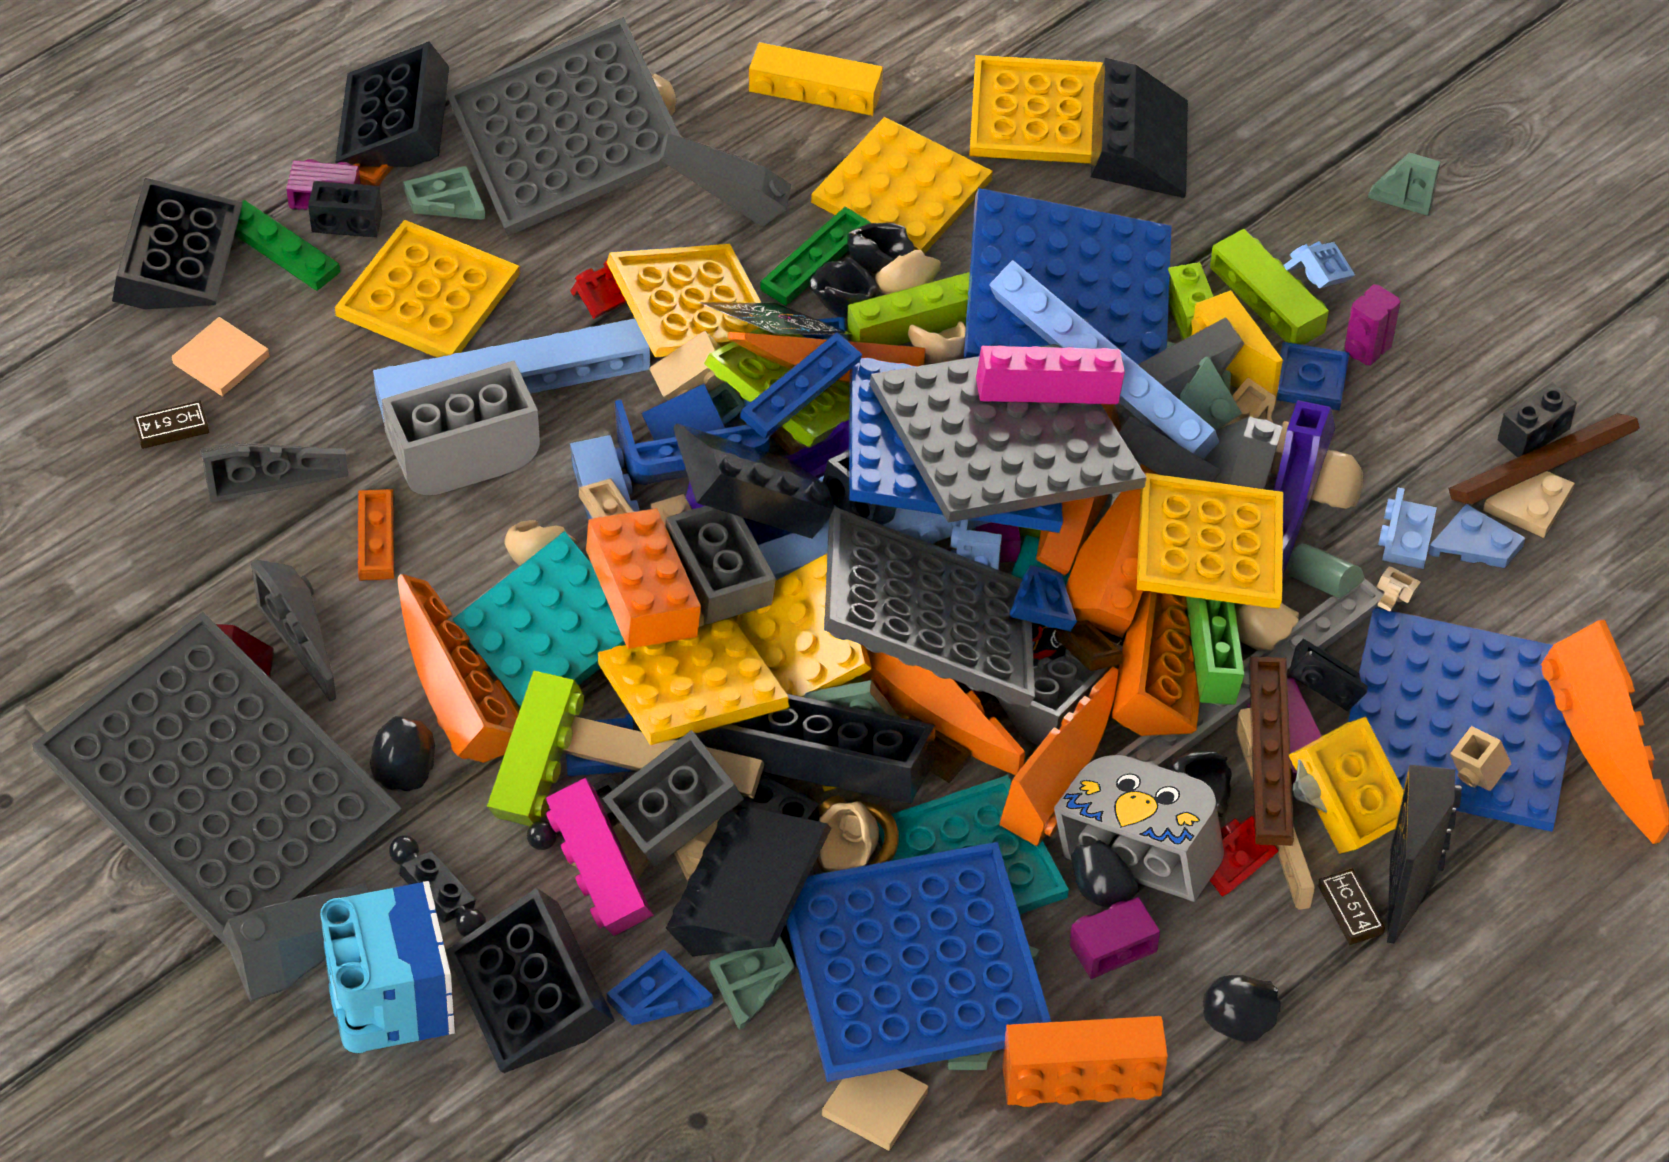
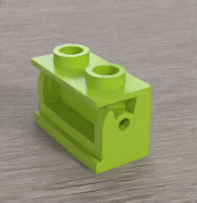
M1200 262L1168 267L1170 274L1169 307L1182 340L1190 337L1192 334V319H1194L1196 303L1213 297Z

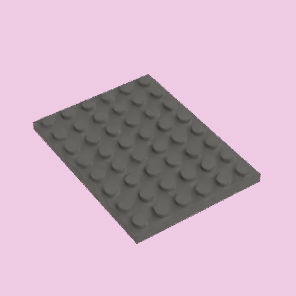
M204 612L200 613L32 743L33 751L227 948L228 945L223 931L229 918L265 906L303 897L402 815V808Z

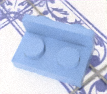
M1318 241L1309 247L1307 244L1302 245L1290 254L1292 259L1283 265L1287 271L1306 267L1305 273L1308 279L1317 285L1318 288L1344 283L1355 276L1335 242L1321 244Z
M1398 487L1395 500L1388 498L1384 519L1391 520L1390 526L1382 525L1378 545L1385 547L1382 561L1424 569L1437 507L1403 501L1405 489Z
M969 519L961 520L960 527L953 526L951 547L957 548V550L952 549L951 552L999 570L1001 534L968 530Z

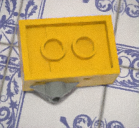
M1366 717L1348 722L1289 754L1297 771L1296 781L1292 787V795L1299 801L1315 806L1339 854L1359 849L1395 829L1404 790Z

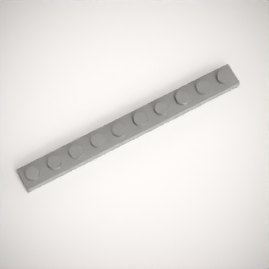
M1365 579L1341 599L1331 596L1301 618L1297 625L1293 627L1291 634L1287 638L1278 641L1272 651L1258 650L1251 656L1286 658L1288 677L1295 647L1303 638L1322 650L1326 649L1372 615L1373 609L1381 608L1377 605L1384 594ZM1250 657L1243 661L1244 678L1235 705L1200 702L1197 730L1192 734L1140 736L1116 755L1151 762L1162 768L1168 766L1174 758L1184 754L1238 714L1241 709L1247 707V704L1250 703Z

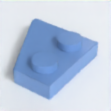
M1466 504L1430 544L1428 554L1439 557L1440 552L1461 555L1460 561L1483 562L1490 566L1505 568L1524 546L1525 537Z

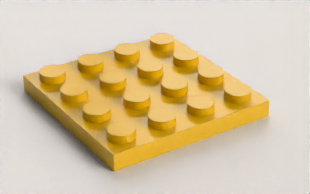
M975 55L969 156L1091 164L1094 82L1103 62Z
M884 117L811 194V203L834 215L842 208L847 207L871 223H895L904 226L908 238L914 245V250H921L925 254L972 203L978 188L984 189L992 181L993 171Z
M403 220L335 306V314L339 318L436 358L461 353L519 277L520 267L467 244Z
M730 244L610 252L607 264L654 357L669 355L703 331H706L720 347H723L733 342L728 339L729 332L750 333L760 328L699 303H761Z
M1144 473L1147 478L1145 487L1141 488L1137 590L1279 609L1282 602L1283 492Z
M827 553L776 580L772 605L733 616L736 623L787 694L805 697L806 692L841 686L872 669L867 648L864 645L848 639L841 640L835 638L829 632L824 631Z
M733 617L698 627L696 638L627 649L626 645L616 646L612 649L598 652V665L650 745L683 737L691 730L694 733L789 708L788 695Z

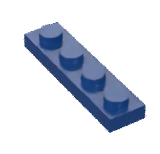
M836 332L744 407L740 418L764 439H767L858 364L862 353Z

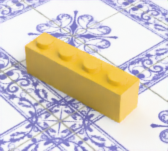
M758 43L749 67V92L871 116L874 114L882 91L883 66L766 43Z

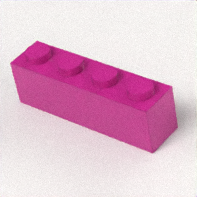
M981 346L976 382L980 401L1118 404L1125 370L1120 349Z
M586 777L546 797L551 809L546 812V816L555 832L561 831L565 842L560 844L561 849L570 864L576 863L580 874L575 876V879L583 895L587 896L590 894L595 906L590 908V912L599 929L605 927L615 936L654 916L600 798Z

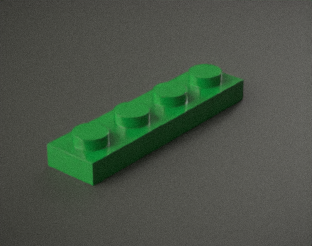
M246 200L242 201L243 204L234 234L236 237L316 291L340 273L338 262Z
M847 207L842 208L761 280L760 290L784 306H787L810 286L809 282L812 276H815L817 269L827 262L837 261L848 251L847 234L871 222Z

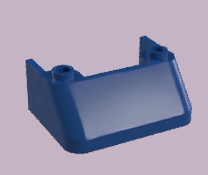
M616 400L618 444L622 450L624 464L630 480L638 484L648 485L688 477L676 437L635 444L622 400ZM745 400V407L751 402ZM748 424L706 432L768 452L770 448V436L764 439Z

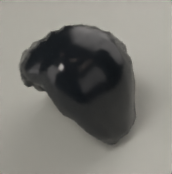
M870 223L847 234V244L851 258L871 273L879 272L899 255L904 256L914 250V245L908 238L906 228L895 223Z
M847 258L844 262L834 261L825 263L816 270L815 276H812L809 282L811 290L818 296L824 306L832 314L846 319L848 317V305L875 298L879 289L870 271L850 258Z
M395 716L378 730L372 746L370 767L374 779L385 788L391 790L411 791L421 788L428 779L429 771L434 766L435 741L432 732L421 720L409 719L404 716Z
M1192 751L1174 758L1168 770L1185 773L1206 783L1215 795L1218 817L1223 816L1228 808L1227 800L1230 798L1231 793L1230 781L1232 772L1226 762L1228 758L1214 751Z
M1097 840L1094 844L1076 846L1074 852L1071 853L1075 881L1081 894L1088 901L1102 907H1111L1119 901H1129L1139 892V885L1134 880L1129 866L1115 850L1103 841Z
M1245 975L1219 977L1204 994L1203 1014L1205 1021L1215 1031L1242 1042L1258 1041L1264 1033L1270 1031L1276 1025L1277 1015L1281 1008V1003L1278 999V989L1271 981H1262Z

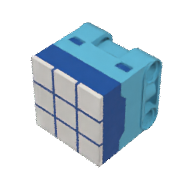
M429 881L328 900L321 909V922L330 998L344 1048L353 1053H363L370 1050L455 1034L451 973ZM355 1027H363L360 1030H352Z

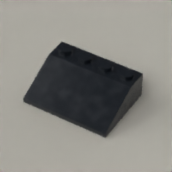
M430 41L347 73L335 159L336 164L347 162L351 165L360 164V167H380L381 165L412 167L422 162L431 161L439 156L449 66Z
M1105 58L1094 82L1091 178L1185 198L1187 185L1188 100L1136 64Z
M145 177L117 272L112 301L145 310L216 305L243 202Z
M678 423L673 427L696 503L811 539L828 521L835 507L828 486L792 460Z
M1409 765L1390 847L1387 943L1394 944L1433 887L1437 871L1444 870L1446 850H1449L1451 829L1455 827L1456 808L1460 807L1462 786L1455 785V769Z
M755 808L728 811L718 820L717 828L710 842L704 848L703 855L694 873L689 877L688 885L680 901L675 905L673 915L666 929L692 957L774 947L832 828L828 823Z
M538 888L529 892L446 950L502 1073L512 1071L584 1043L615 1022L559 903Z

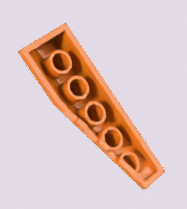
M729 332L728 335L729 340L758 356L789 369L795 367L827 341L826 339ZM848 341L862 353L861 358H873L878 361L897 364L905 363L916 367L924 365L925 348ZM850 370L837 381L850 383Z
M1101 404L1117 431L1120 432L1122 428L1116 404ZM1109 494L1062 502L1063 523L1060 533L1041 530L1036 560L1066 575L1070 571L1079 549L1084 544Z
M1140 465L1144 473L1159 475L1146 466ZM1141 489L1124 491L1118 495L1079 549L1065 586L1076 620H1088L1095 628L1123 638L1132 623L1143 590H1137Z
M401 574L397 580L410 650L424 691L437 716L439 726L445 731L451 742L452 751L462 759H471L483 763L505 755L520 711L513 696L499 679L493 680L486 670L489 666L481 655L478 654L476 656L469 648L467 643L470 638L465 630L448 620L452 613L428 581Z
M1143 591L1132 623L1127 629L1122 649V664L1118 668L1112 718L1123 727L1131 729L1140 736L1192 734L1197 730L1200 701L1196 671L1193 663V648L1190 645L1189 639L1191 635L1189 619L1185 614L1187 609L1186 596Z
M1598 620L1554 644L1541 663L1542 673L1545 680L1550 684L1558 710L1562 712L1566 724L1580 750L1604 787L1652 844H1657L1661 842L1669 831L1668 804L1661 780L1659 778L1653 779V760L1655 759L1651 745L1644 746L1639 727L1645 724L1641 711L1634 712L1629 695L1635 692L1632 679L1606 621Z
M867 649L872 669L860 676L865 681L871 680L892 706L908 718L913 715L924 723L934 724L937 731L971 751L972 757L1013 775H1016L1023 767L1025 751L994 716L989 719L986 718L985 711L980 703L981 701L972 690L965 694L956 680L940 678L932 671L916 665L909 666L902 663L898 658L882 652L875 653Z
M1113 666L1093 686L1089 697L1084 696L1078 702L1074 713L1069 712L1063 718L1062 726L1059 730L1054 727L1015 775L1012 779L1001 816L1000 826L1035 846H1038L1046 835L1052 837L1055 834L1058 825L1054 807L1079 772L1087 764L1094 761L1099 750L1114 701L1118 669Z

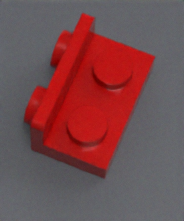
M607 261L603 263V268L595 272L590 268L575 277L576 282L570 290L573 297L578 294L580 295L593 319L627 303Z
M1252 816L1241 822L1234 818L1220 829L1224 856L1221 864L1209 881L1222 897L1229 894L1279 852L1275 845L1255 844L1254 818Z

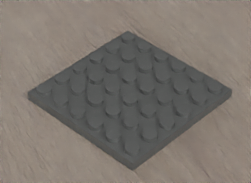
M624 17L447 93L507 236L668 167L667 164L660 161L664 136L667 133L680 136Z
M1057 344L1040 346L1048 348H1062ZM980 356L871 374L870 387L948 523L1145 487L1146 475L1101 404L980 401L976 382Z
M834 507L829 517L824 631L829 632L835 638L841 640L848 639L864 645L865 648L872 652H882L898 658L906 665H916L932 671L940 678H951L964 683L974 691H985L993 694L1009 704H1019L1029 708L1035 697L1032 622L1010 617L1009 614L1022 579Z

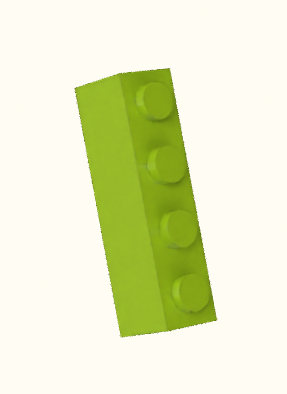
M1242 229L1213 245L1210 268L1285 342L1304 345L1325 333L1329 313L1325 304L1321 300L1316 299L1299 279L1290 274L1284 268L1282 262L1274 258L1258 239L1253 238L1245 229Z
M970 272L848 305L847 332L852 333L848 334L851 341L900 345L911 342L908 337L910 325H915L929 333H940L943 330L956 327L959 321H962L966 326Z
M533 670L487 807L496 818L531 826L534 822L540 821L541 817H545L549 808L546 797H548L552 783H556L560 776L561 763L559 761L563 749H567L571 743L573 734L571 726L574 717L579 715L583 708L584 695L575 680Z

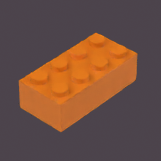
M658 509L588 519L586 552L627 649L696 638L698 635L701 605Z
M1162 1016L1006 1025L1003 1074L1007 1105L1032 1107L1038 1103L1055 1102L1069 1105L1076 1101L1096 1100L1098 1102H1110L1122 1098L1148 1100L1161 1096L1168 1058Z

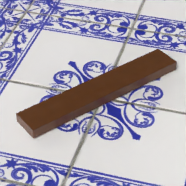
M1619 413L1448 488L1451 499L1472 505L1640 429L1637 417Z
M1250 656L1249 684L1255 844L1293 846L1294 829L1291 759L1289 757L1286 658Z

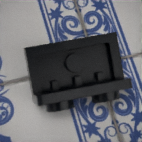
M1304 638L1295 647L1288 674L1346 711H1349L1367 693L1368 686L1361 682L1360 674Z

